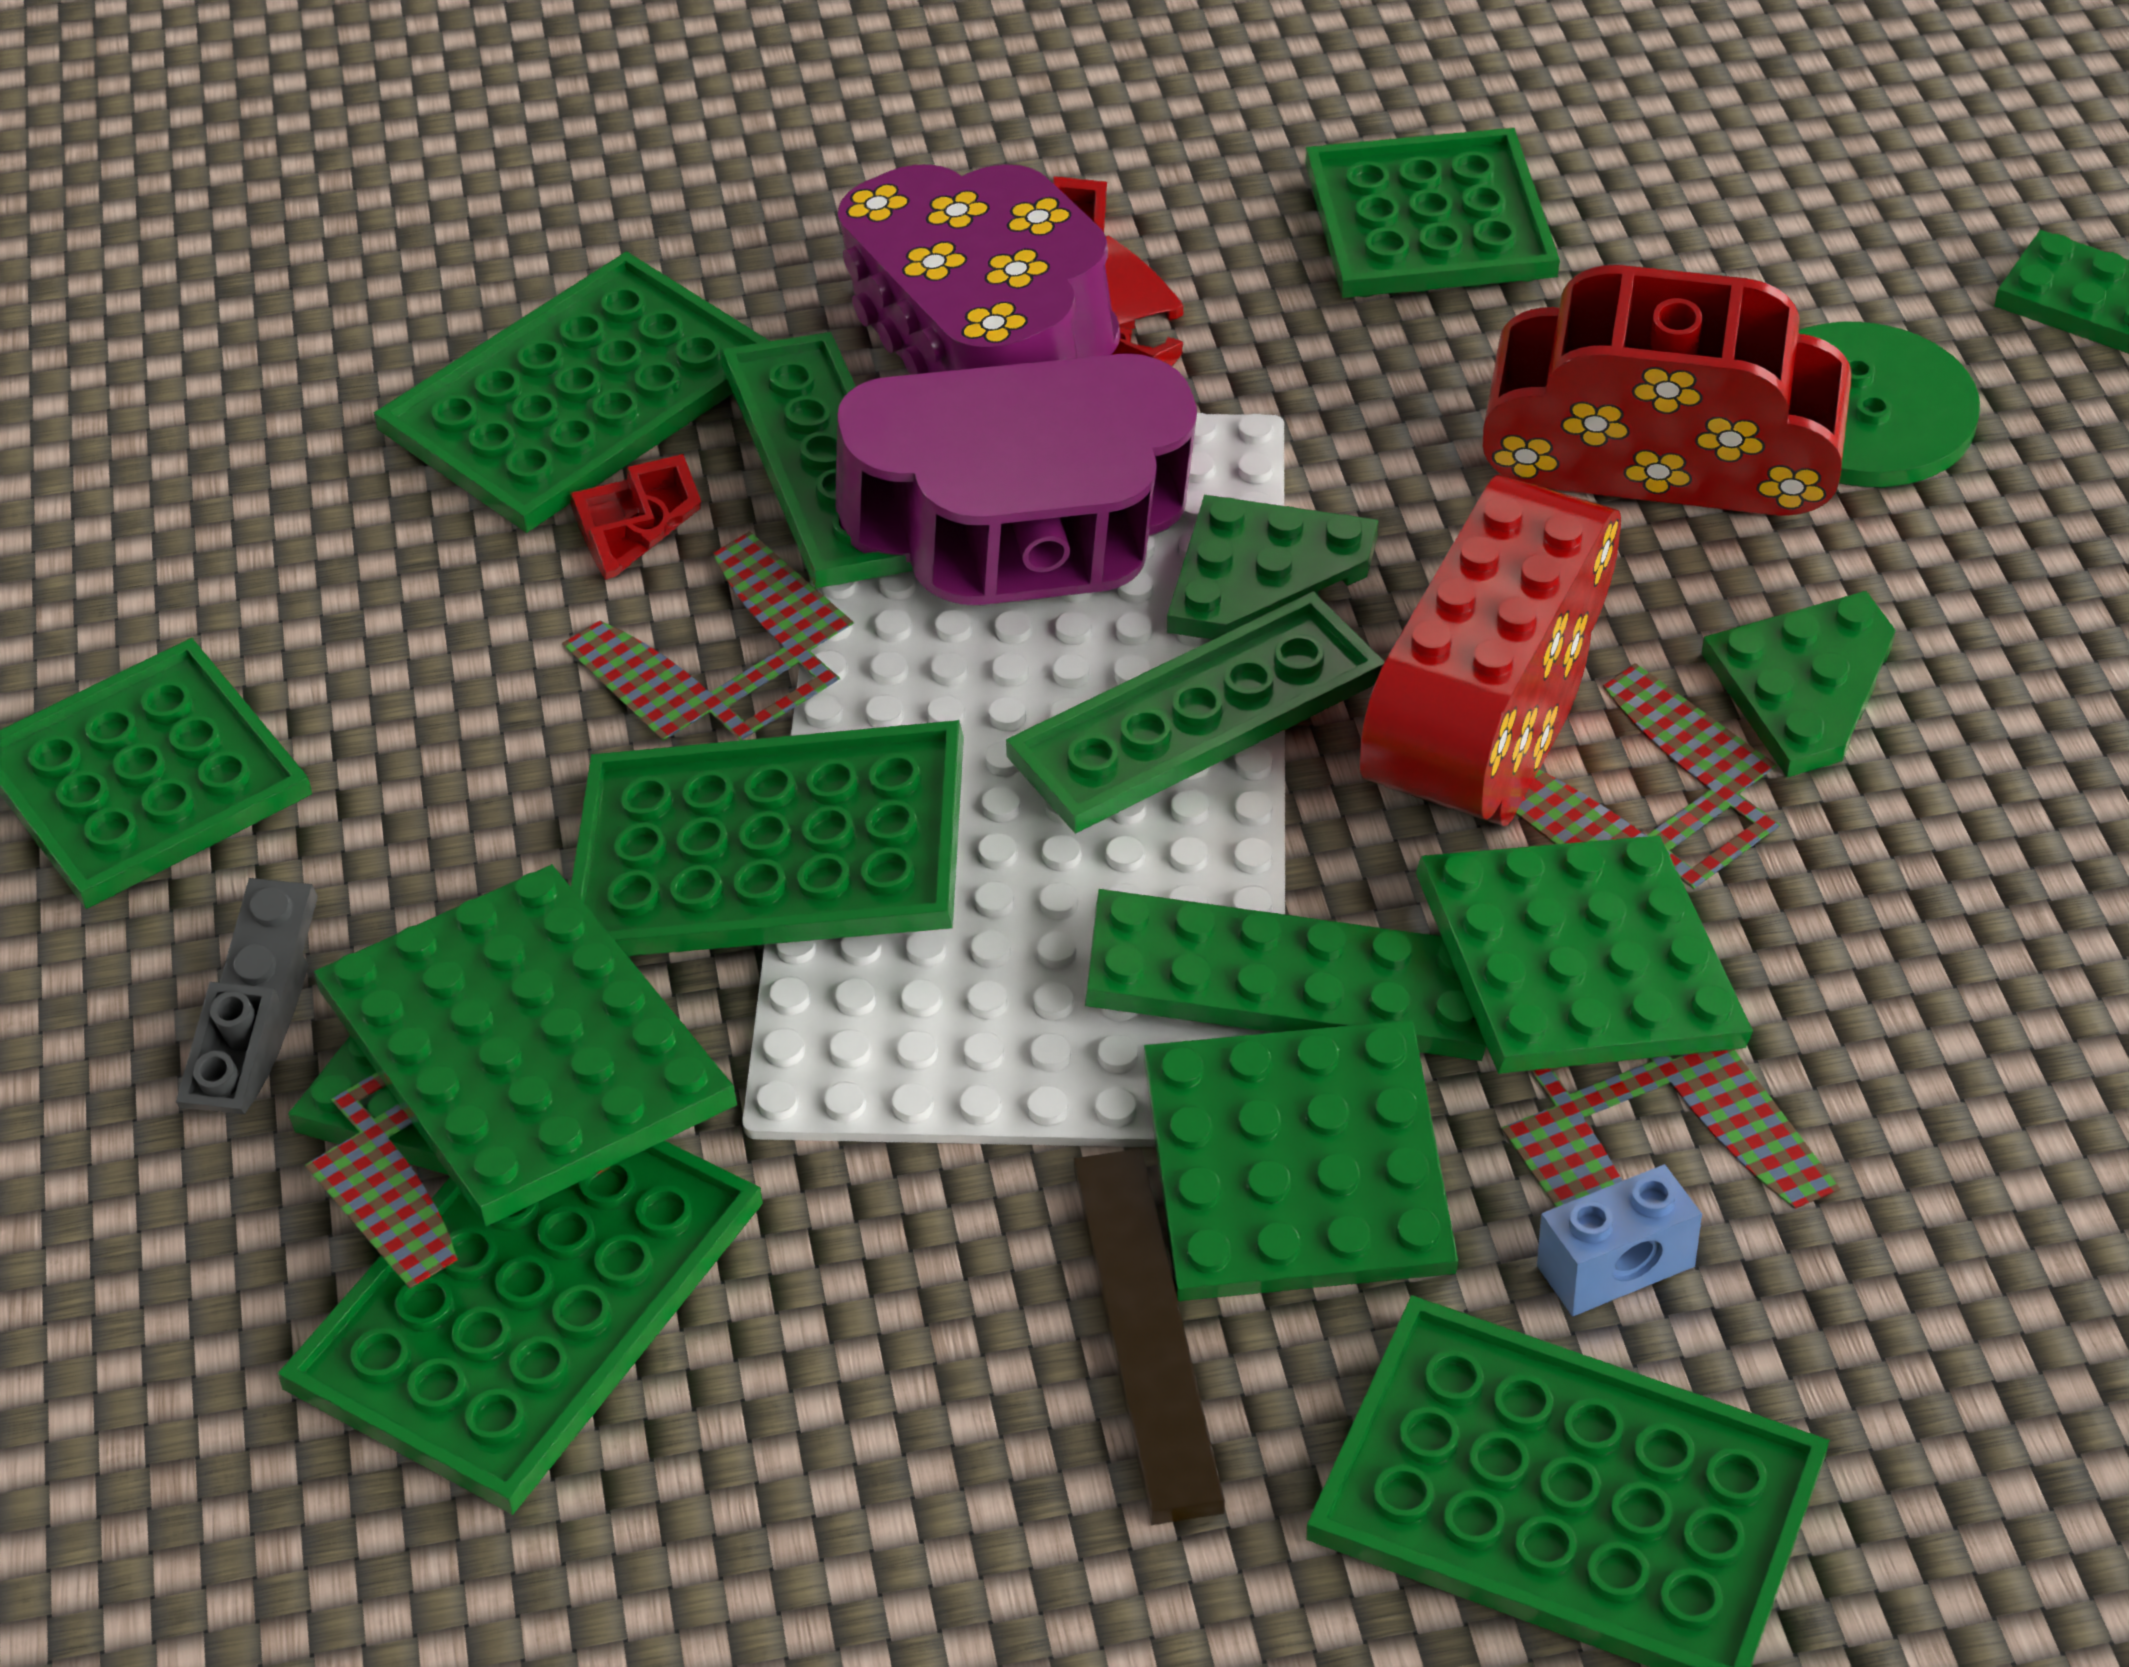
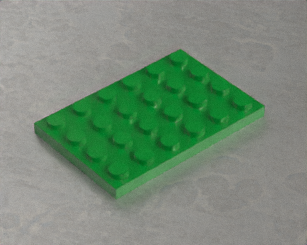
M626 251L374 412L377 430L525 533H528L571 504L572 492L596 487L732 395V389L722 368V349L768 342L769 340Z
M960 720L591 754L571 888L627 956L952 929L964 744Z
M553 864L538 871L528 873L518 880L475 899H470L460 906L420 924L407 927L391 937L355 953L347 954L339 960L313 971L319 991L485 1227L737 1105L734 1086Z
M664 1140L607 1168L599 1174H594L485 1227L452 1178L449 1177L431 1199L437 1207L449 1233L458 1260L410 1289L388 1262L380 1256L277 1373L282 1389L513 1515L763 1204L761 1188Z
M1411 1295L1309 1518L1306 1540L1647 1667H1752L1823 1466L1830 1440Z

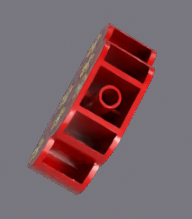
M1598 266L1579 273L1567 283L1561 295L1560 307H1543L1525 311L1513 317L1502 329L1483 427V452L1489 464L1501 475L1546 489L1778 516L1803 514L1826 504L1834 496L1839 485L1851 386V367L1844 354L1832 344L1814 336L1798 333L1800 319L1795 304L1785 293L1770 284L1748 278L1636 266Z
M1496 475L1490 480L1394 644L1378 675L1369 700L1362 729L1360 773L1363 779L1501 826H1507L1513 820L1535 776L1560 733L1576 698L1587 662L1591 632L1604 605L1616 564L1621 530V514L1619 510L1503 475Z

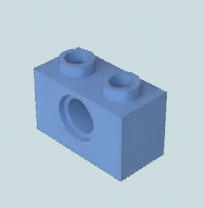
M1664 1164L1541 1213L1537 1267L1573 1317L1695 1267L1702 1213Z

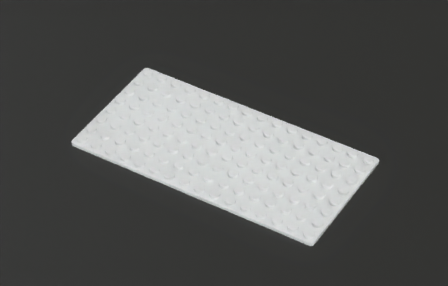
M1197 413L1185 510L1174 525L1162 532L1149 535L1146 561L1143 569L1132 581L1116 589L986 605H963L946 601L930 593L919 583L913 571L815 588L848 616L854 624L810 650L838 675L840 680L794 708L791 736L960 720L964 744L953 928L764 945L742 1121L744 1133L747 1137L758 1140L1156 1147L1144 1065V1045L1275 1033L1085 1006V997L1099 889L1285 914V730L1076 834L1007 758L1006 739L1211 641V639L1167 633L1169 607L1204 494L1284 506V420L1280 416ZM810 578V584L814 587L813 582ZM801 665L799 666L797 688L815 678Z

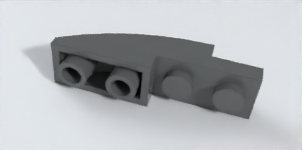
M249 878L220 983L209 982L176 1099L179 1108L245 1115L258 1096L282 1047L309 965L303 955V950L318 898L312 884Z

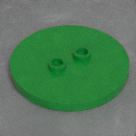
M1831 322L1799 330L1798 333L1820 338L1835 346L1844 354L1851 367L1852 376L1840 484L1860 487H1891L1922 481L1948 469L1968 450L1974 439L1980 414L1979 393L1969 372L1945 349L1920 335L1877 323Z

